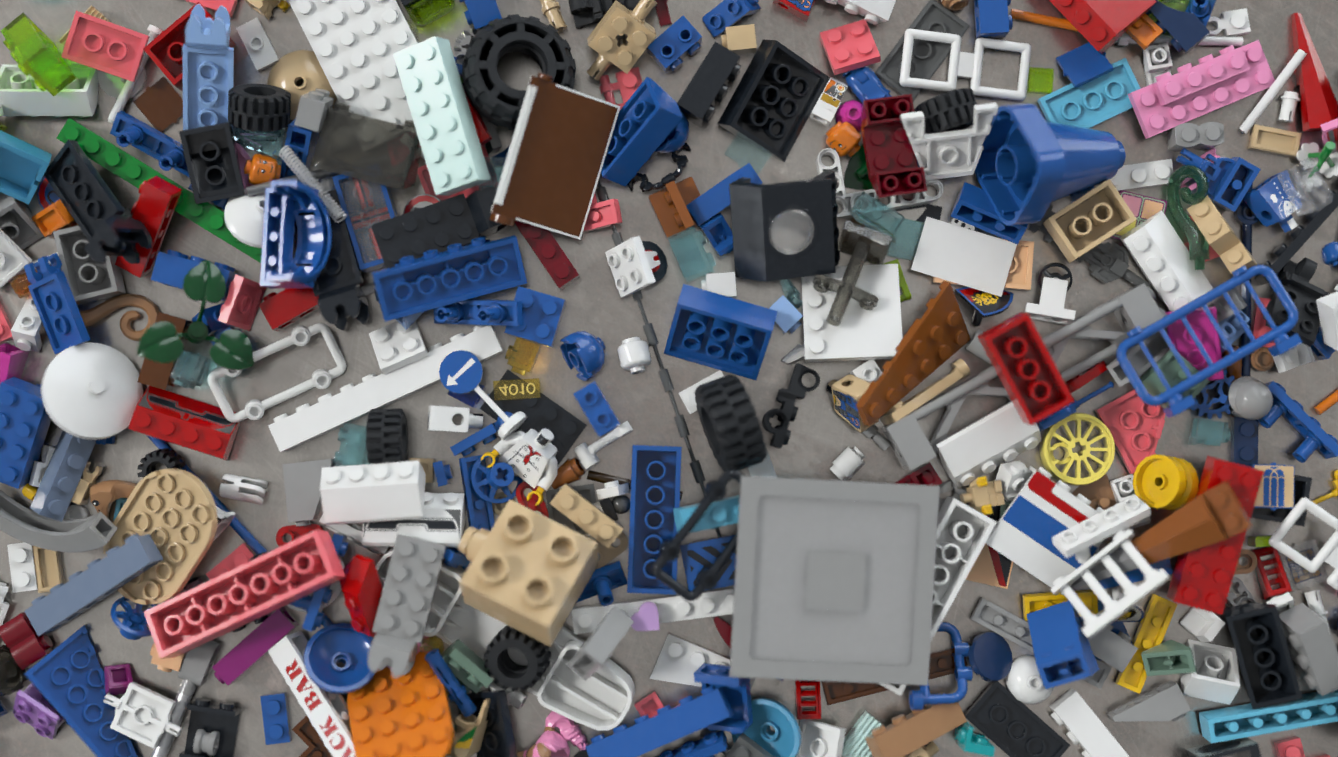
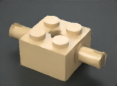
M617 0L613 3L587 38L588 46L599 54L598 58L587 70L591 77L594 75V79L599 81L610 64H614L628 74L656 37L655 28L644 20L653 7L656 6L657 2L655 0H640L633 11ZM624 34L626 35V39H625V40H624V39H621V40H618V39H617V35H620V36H623Z

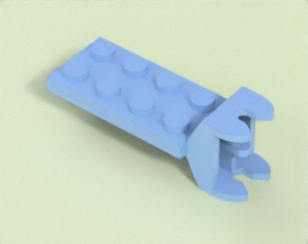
M197 4L193 8L185 32L186 44H183L182 47L183 130L228 122V91L234 87V47H229V12L224 6L220 5L215 12V20L213 21L211 18L205 17L204 8L201 4Z

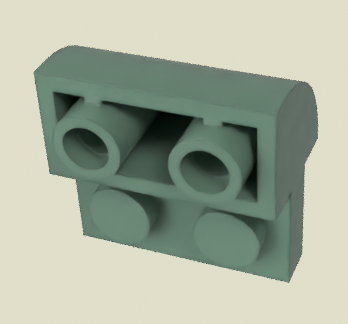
M1170 349L1156 363L1171 388L1188 379ZM1181 356L1192 376L1199 372ZM1152 366L1140 378L1151 396H1158L1167 391ZM1208 379L1183 392L1181 396L1191 395L1194 399L1210 381ZM1166 402L1160 406L1164 409L1168 407L1169 404L1168 402Z
M459 639L454 641L441 654L460 684L465 685L467 688V694L469 691L477 694L482 686L487 688L493 681L487 674L489 668H485V661Z

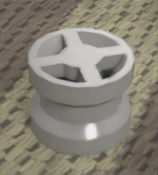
M198 729L194 739L193 752L196 754L207 752L208 755L215 756L220 740L219 731L209 733L204 729Z

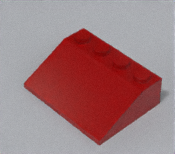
M1049 0L1100 54H1103L1157 3L1156 0Z

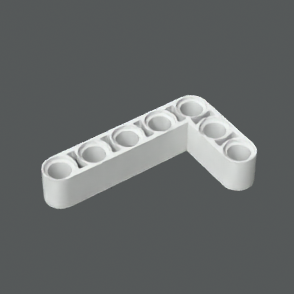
M831 148L823 149L816 159L818 175L826 170L835 171V180L838 183L836 202L842 206V212L837 214V220L852 218V213L856 216H863L930 204L938 200L943 194V185L939 180H927V186L931 185L936 188V196L930 197L926 192L913 193L911 201L904 200L902 195L889 197L888 205H881L878 202V196L874 189L846 194L840 159L835 150ZM825 155L831 156L834 164L832 166L823 165L821 157ZM854 199H863L866 203L865 209H857L854 206Z

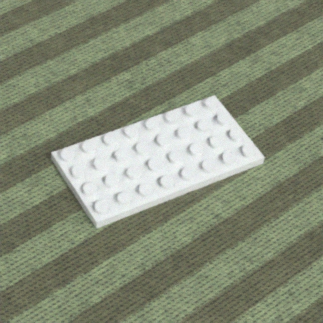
M288 0L363 151L368 153L414 129V121L393 54L418 44V41L397 0Z

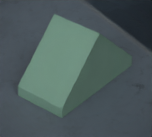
M1168 640L1141 653L1146 676L1196 672L1191 647L1174 640Z

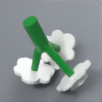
M1315 142L1310 144L1303 143L1301 145V150L1296 154L1297 159L1301 161V167L1314 169L1312 175L1300 174L1297 179L1305 189L1315 191V189L1323 190L1324 183L1316 178L1318 173L1324 174L1328 179L1338 176V152H1333L1335 148L1334 142H1326L1321 152H1318L1319 146Z

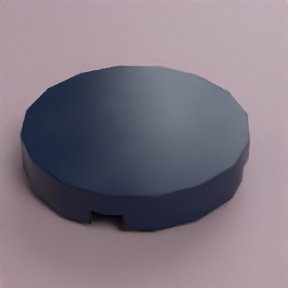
M986 632L976 636L973 639L972 646L969 648V662L973 671L985 681L994 682L1005 678L1010 672L1013 662L1012 652L1007 641L995 632Z

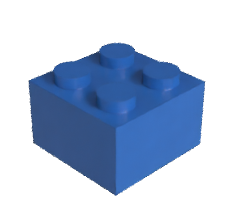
M518 286L514 300H522L523 325L506 326L504 333L553 348L566 306V300Z

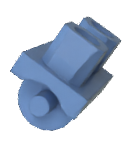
M1240 310L1239 312L1247 324L1250 318ZM1235 314L1218 323L1230 345L1245 332ZM1220 338L1221 353H1223L1227 348Z

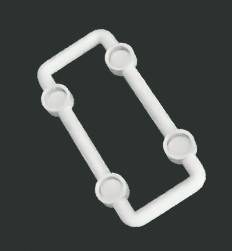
M317 323L310 327L296 326L292 329L290 336L252 352L253 360L256 362L293 344L305 346L309 343L311 336L321 333L337 367L329 371L317 369L313 372L311 379L263 401L252 399L245 404L244 410L237 413L233 412L217 379L225 375L236 377L241 374L242 370L219 367L210 372L207 379L208 385L225 418L233 423L247 418L258 420L264 415V410L314 387L318 389L329 387L331 380L342 375L347 367L330 328L324 323Z

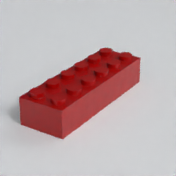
M1207 455L1195 498L1205 491L1228 481L1250 520L1264 471ZM1247 529L1225 540L1179 554L1167 597L1176 603L1222 615Z

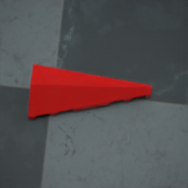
M1293 13L1291 20L1294 55L1298 49L1303 50L1307 54L1295 70L1296 86H1300L1303 132L1321 131V124L1338 118V102L1301 13Z

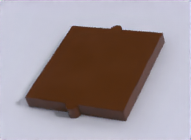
M164 76L151 87H146V91L133 101L154 128L162 133L173 124H178V120L183 117V99Z

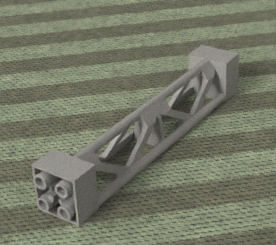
M1145 283L1132 287L1075 319L1072 324L1064 325L1041 338L1055 364L1069 338L1109 341L1112 344L1062 372L1061 376L1064 382L1116 354L1119 344L1128 338L1126 333L1137 326L1144 329L1167 316L1161 307L1158 308L1154 301L1156 299L1155 294L1149 286L1146 287ZM1113 312L1124 332L1092 330L1090 324ZM993 366L923 404L899 421L881 428L904 470L911 471L937 456L938 449L936 445L952 436H948L947 432L967 395L1007 397L1011 401L1005 388L988 386L987 382L998 377ZM945 406L946 411L929 443L917 421Z

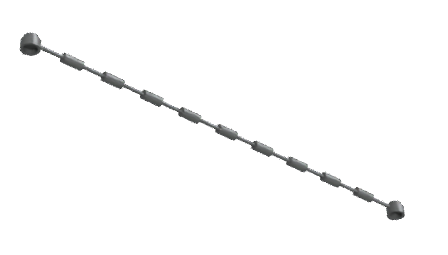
M598 180L596 192L599 201L609 200L605 187H602L600 180ZM612 225L614 234L611 236L616 247L624 241L621 232H617L615 225ZM641 290L633 293L632 297L634 301L638 302L645 322L643 329L649 346H653L661 369L658 373L665 392H669L676 413L674 419L680 437H684L692 459L690 463L696 483H700L705 497L703 481L706 480L699 460H695L688 439L690 433L683 414L680 415L672 393L674 386L668 369L663 367L656 346L659 343L652 323H648L640 300L643 296ZM719 527L712 528V530L716 529L718 538L722 537Z

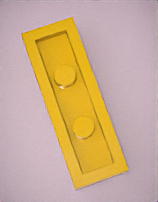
M1092 589L1074 591L1092 615L1098 613V597ZM1052 592L1022 595L1023 618L1025 621H1028V613L1068 601L1065 595L1063 596L1059 593L1056 596Z

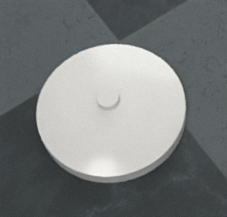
M82 343L63 350L51 361L43 375L41 395L48 415L58 427L78 438L100 440L115 436L129 426L136 405L143 396V385L138 382L139 373L136 367L123 353L104 344Z

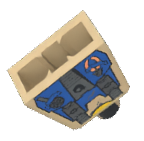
M851 374L846 375L839 381L831 380L827 385V392L832 394L835 412L860 433L871 427L863 424L856 404L871 383Z

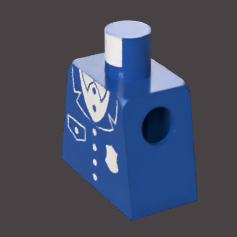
M1287 170L1267 178L1244 196V202L1263 226L1268 227L1279 223L1284 233L1298 226L1291 214L1301 207V201Z

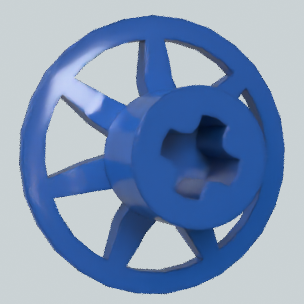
M479 457L471 471V483L478 496L494 504L505 503L516 496V489L523 482V479L519 476H514L513 468L509 464L504 462L498 463L496 458L495 464L487 468L479 465L482 462L481 457ZM477 469L486 474V478L478 483L475 476ZM512 481H517V486L515 490L513 491V493H510L508 485L511 484ZM487 484L491 486L489 497L480 491V486ZM500 488L507 496L503 499H493L497 489Z
M125 597L119 598L114 602L111 608V618L125 638L138 640L142 636L152 635L151 631L147 629L148 623L144 614L145 611H142V604L137 603L135 609H132L131 604L127 602L129 599ZM121 604L125 611H116V608ZM149 604L152 608L158 606L157 604Z

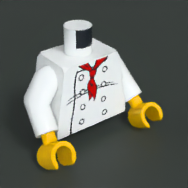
M530 429L527 433L517 431L511 433L504 440L501 439L493 447L494 450L492 452L483 454L481 461L485 456L492 457L493 462L487 466V468H490L495 464L496 457L500 455L499 460L509 464L513 471L533 488L538 486L536 491H532L527 495V501L532 498L533 494H537L539 500L535 505H539L544 499L543 492L548 491L557 476V459L555 456L558 450L557 447L550 443L554 438L550 430L542 429L538 433L535 429Z

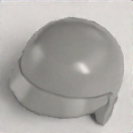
M1243 376L1236 379L1229 388L1228 399L1233 408L1231 413L1234 416L1248 420H1257L1270 412L1273 405V396L1269 388L1261 380L1250 376Z

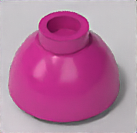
M848 100L842 103L835 114L836 123L838 121L841 123L849 122L860 132L863 104L856 100Z

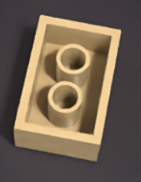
M1108 179L1048 218L1043 225L1068 262L1071 263L1137 219L1111 180Z

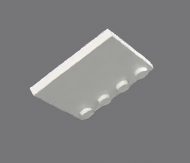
M898 264L835 266V273L801 277L805 362L893 359L897 353L895 349L903 339Z

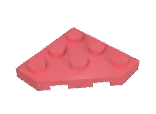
M1132 389L1094 410L1099 420L1110 430L1115 448L1129 474L1135 472L1138 464L1143 459L1156 454L1155 450L1162 434L1166 415L1160 405L1150 406L1144 403L1136 391Z

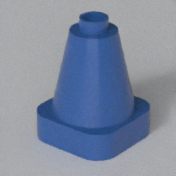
M1031 103L1005 105L998 108L996 116L994 115L992 119V127L989 135H986L983 142V151L977 163L975 174L1003 224L1007 226L1037 223L1043 218L1051 202L1112 179L1118 169L1124 165L1126 154L1123 144L1116 140L1109 132L1047 122L1038 108Z

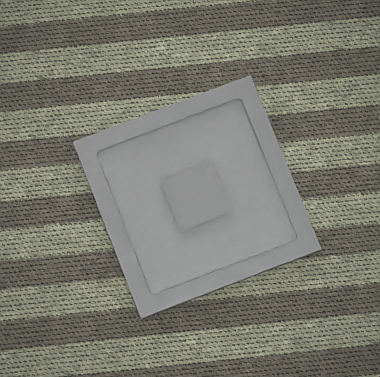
M741 476L729 676L928 685L940 486Z

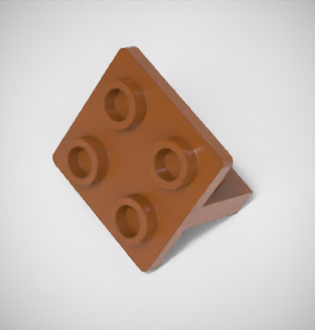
M692 177L677 183L675 181L667 183L664 189L649 195L651 205L667 239H672L698 227L686 205L701 196Z

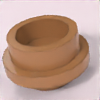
M1261 347L1251 353V365L1257 371H1267L1273 367L1275 362L1268 348Z

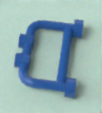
M941 622L936 632H947L951 636V649L954 648L955 651L952 653L955 661L954 675L958 689L952 694H930L929 681L928 685H919L920 690H910L909 692L911 710H922L923 705L960 702L967 693V681H972L973 678L971 666H965L964 657L969 656L968 642H962L959 630L950 623Z

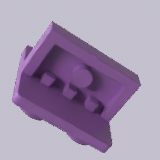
M32 683L24 691L19 690L16 693L13 708L15 718L21 723H28L34 727V730L40 736H47L53 740L57 729L64 722L63 718Z

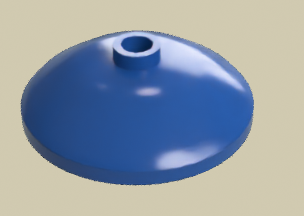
M338 623L320 629L311 637L304 652V666L309 678L321 689L332 693L344 694L361 689L375 675L368 666V654L373 638L364 633L357 632L352 627V624ZM344 663L345 666L340 668L337 664Z

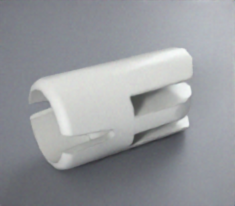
M232 474L223 475L222 480H225V484L221 483L219 488V495L222 498L262 505V498L265 496V488L268 485L267 481Z

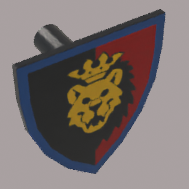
M970 287L955 289V292L975 310L971 321L974 326H980L982 318L1002 313L1009 308L1013 301L1014 293L1003 290L1002 297Z

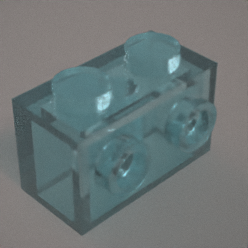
M344 423V427L339 429L338 441L341 442L340 450L335 452L333 464L336 467L367 464L366 426Z

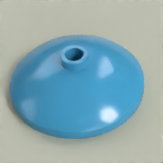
M768 698L751 700L753 723L744 734L774 757H796L801 745V732L793 714L784 705ZM770 726L775 729V732L770 729ZM732 734L734 744L741 734Z

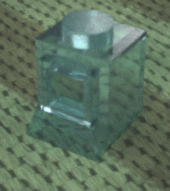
M1193 418L1189 445L1200 443L1220 446L1221 443H1227L1230 439L1229 423L1205 418Z

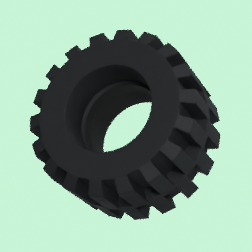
M244 84L233 87L228 91V122L231 125L248 131L271 132L284 129L290 124L291 94L286 90L266 84Z
M961 88L930 98L919 104L914 111H922L925 116L924 134L962 130L973 125L974 105H977L972 89Z
M402 408L370 410L366 423V452L369 464L407 461L408 429L406 416Z
M507 625L497 633L486 647L487 650L484 653V658L487 660L484 662V666L489 668L487 674L489 677L493 676L495 678L493 681L495 684L501 683L502 688L505 690L511 687V691L517 692L519 688L521 691H524L529 686L533 687L548 668L551 651L547 650L550 646ZM513 648L521 651L527 658L528 665L523 666L512 661L509 657L508 649Z

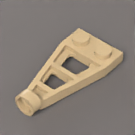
M959 358L951 364L952 369L949 374L904 402L902 400L899 401L879 418L880 421L886 426L907 416L958 380H963L969 376L971 372L968 365Z

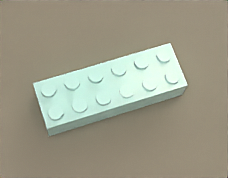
M433 37L394 53L395 62L435 194L450 196L490 181L489 171L449 40Z

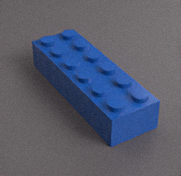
M632 446L627 593L676 595L672 589L653 575L652 566L660 556V544L665 540H672L677 534L673 508H678L680 505L682 447ZM678 558L674 561H668L662 568L664 572L676 581Z

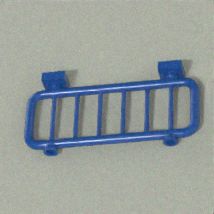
M1244 265L1233 271L1234 277L1148 327L1141 329L1140 326H1137L1126 333L1128 338L1119 344L1116 357L1137 395L1144 403L1150 406H1159L1168 402L1169 406L1164 408L1163 411L1167 418L1173 417L1196 404L1191 395L1182 397L1181 394L1266 344L1274 341L1275 345L1268 348L1272 357H1275L1302 343L1298 334L1287 335V332L1296 326L1299 313L1281 281L1271 268L1265 265H1255L1247 269ZM1260 274L1267 278L1288 313L1287 321L1276 327L1248 281L1256 275ZM1242 283L1245 284L1272 328L1271 331L1257 339L1253 336L1227 293ZM1221 295L1226 299L1251 341L1236 351L1233 350L1206 305ZM1201 307L1230 353L1214 364L1185 317ZM1180 319L1209 365L1193 376L1164 328ZM1159 331L1188 378L1172 388L1143 340ZM1136 344L1140 345L1167 390L1158 396H1151L1147 392L1127 358L1128 349Z

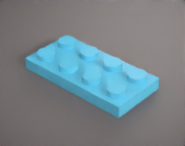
M1123 58L1111 64L1113 71L1078 88H1075L1071 83L1039 98L1037 102L1047 122L1090 129L1132 109L1133 107L1127 94L1141 88L1127 59Z

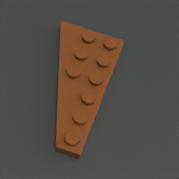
M943 280L939 286L941 291L935 299L931 298L926 304L928 309L922 318L915 320L896 347V355L891 362L886 361L882 367L884 372L877 381H872L856 404L863 424L871 426L971 340L950 282Z

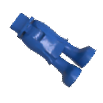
M869 66L851 70L842 75L846 79L851 91L862 104L864 100L891 97L890 91L883 86Z

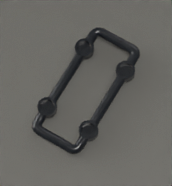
M730 468L718 480L708 482L705 487L706 496L672 540L668 539L660 544V556L652 566L653 575L687 601L697 600L705 590L713 589L717 585V574L737 549V533L711 567L701 569L696 577L698 584L692 591H689L664 572L662 568L668 561H674L680 556V545L712 503L725 498L727 494L726 485L733 478L740 484L741 476L745 475L737 469Z

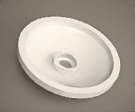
M245 188V195L231 197L228 200L224 211L225 224L230 233L239 241L252 247L262 248L264 208L262 207L265 204V193L248 196L247 189Z

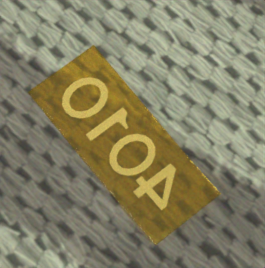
M539 378L493 381L494 400L541 398Z

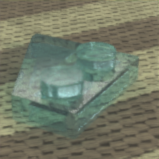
M236 127L234 138L237 144L260 154L270 156L277 161H282L279 152L284 147L287 127L271 132H255Z

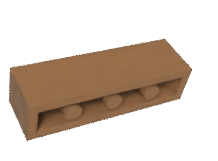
M959 703L923 705L922 710H911L912 712L906 716L901 714L892 718V723L886 727L885 725H880L872 729V734L865 738L872 756L904 757L967 722Z

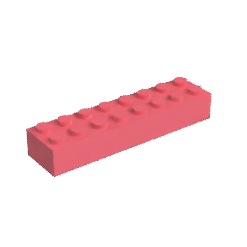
M315 530L145 611L144 614L160 658H175L346 576L329 532Z

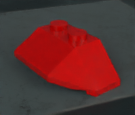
M357 554L343 569L346 577L339 580L345 598V606L349 610L352 619V627L357 632L375 637L377 632H373V627L383 588L374 560Z

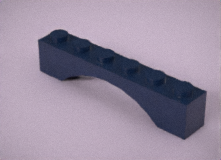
M1158 0L1145 13L1146 15L1152 14L1157 20L1155 23L1163 30L1162 34L1167 32L1173 38L1170 43L1178 52L1183 50L1187 54L1210 35V31L1194 13L1178 11Z

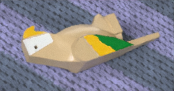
M490 699L484 700L478 718L474 715L464 717L463 714H459L455 718L457 729L454 732L453 745L450 753L445 757H471L480 751L488 722L486 717Z

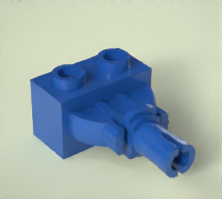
M1186 148L1181 150V156H1178L1176 159L1178 163L1180 162L1198 174L1194 175L1193 179L1201 183L1203 190L1209 195L1214 204L1230 212L1237 210L1261 170L1240 157L1216 158L1211 154H1207L1206 159H1203Z

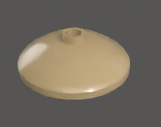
M298 50L290 52L281 57L269 73L267 85L280 87L291 94L290 120L296 119L301 96L310 91H315L316 88L329 91V97L334 98L333 105L337 101V97L313 51ZM299 79H303L304 84L298 87L296 82Z

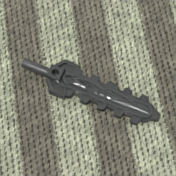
M1051 204L1043 218L1037 223H1030L1028 229L1033 233L1038 230L1044 233V240L1048 243L1052 242L1053 238L1043 223L1056 214L1052 211L1053 205ZM1113 241L1112 243L1107 242L1105 245L1101 243L1075 260L1079 263L1083 260L1090 264L1089 270L1092 271L1091 275L1104 284L1123 277L1135 286L1145 283L1146 287L1151 286L1150 283L1128 269V250Z

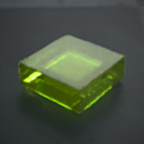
M1030 67L1027 93H1052L1054 69Z

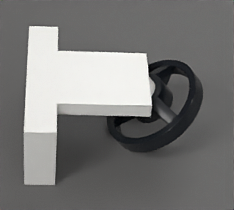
M1050 263L1040 270L1038 275V284L1041 288L1039 304L1027 302L1024 313H1028L1031 319L1063 325H1070L1074 322L1076 311L1064 309L1066 292L1070 289L1073 281L1072 273L1067 266L1061 263ZM1061 267L1068 273L1064 275L1059 273L1051 274L1046 269ZM1042 273L1046 276L1043 278V284L1041 283Z

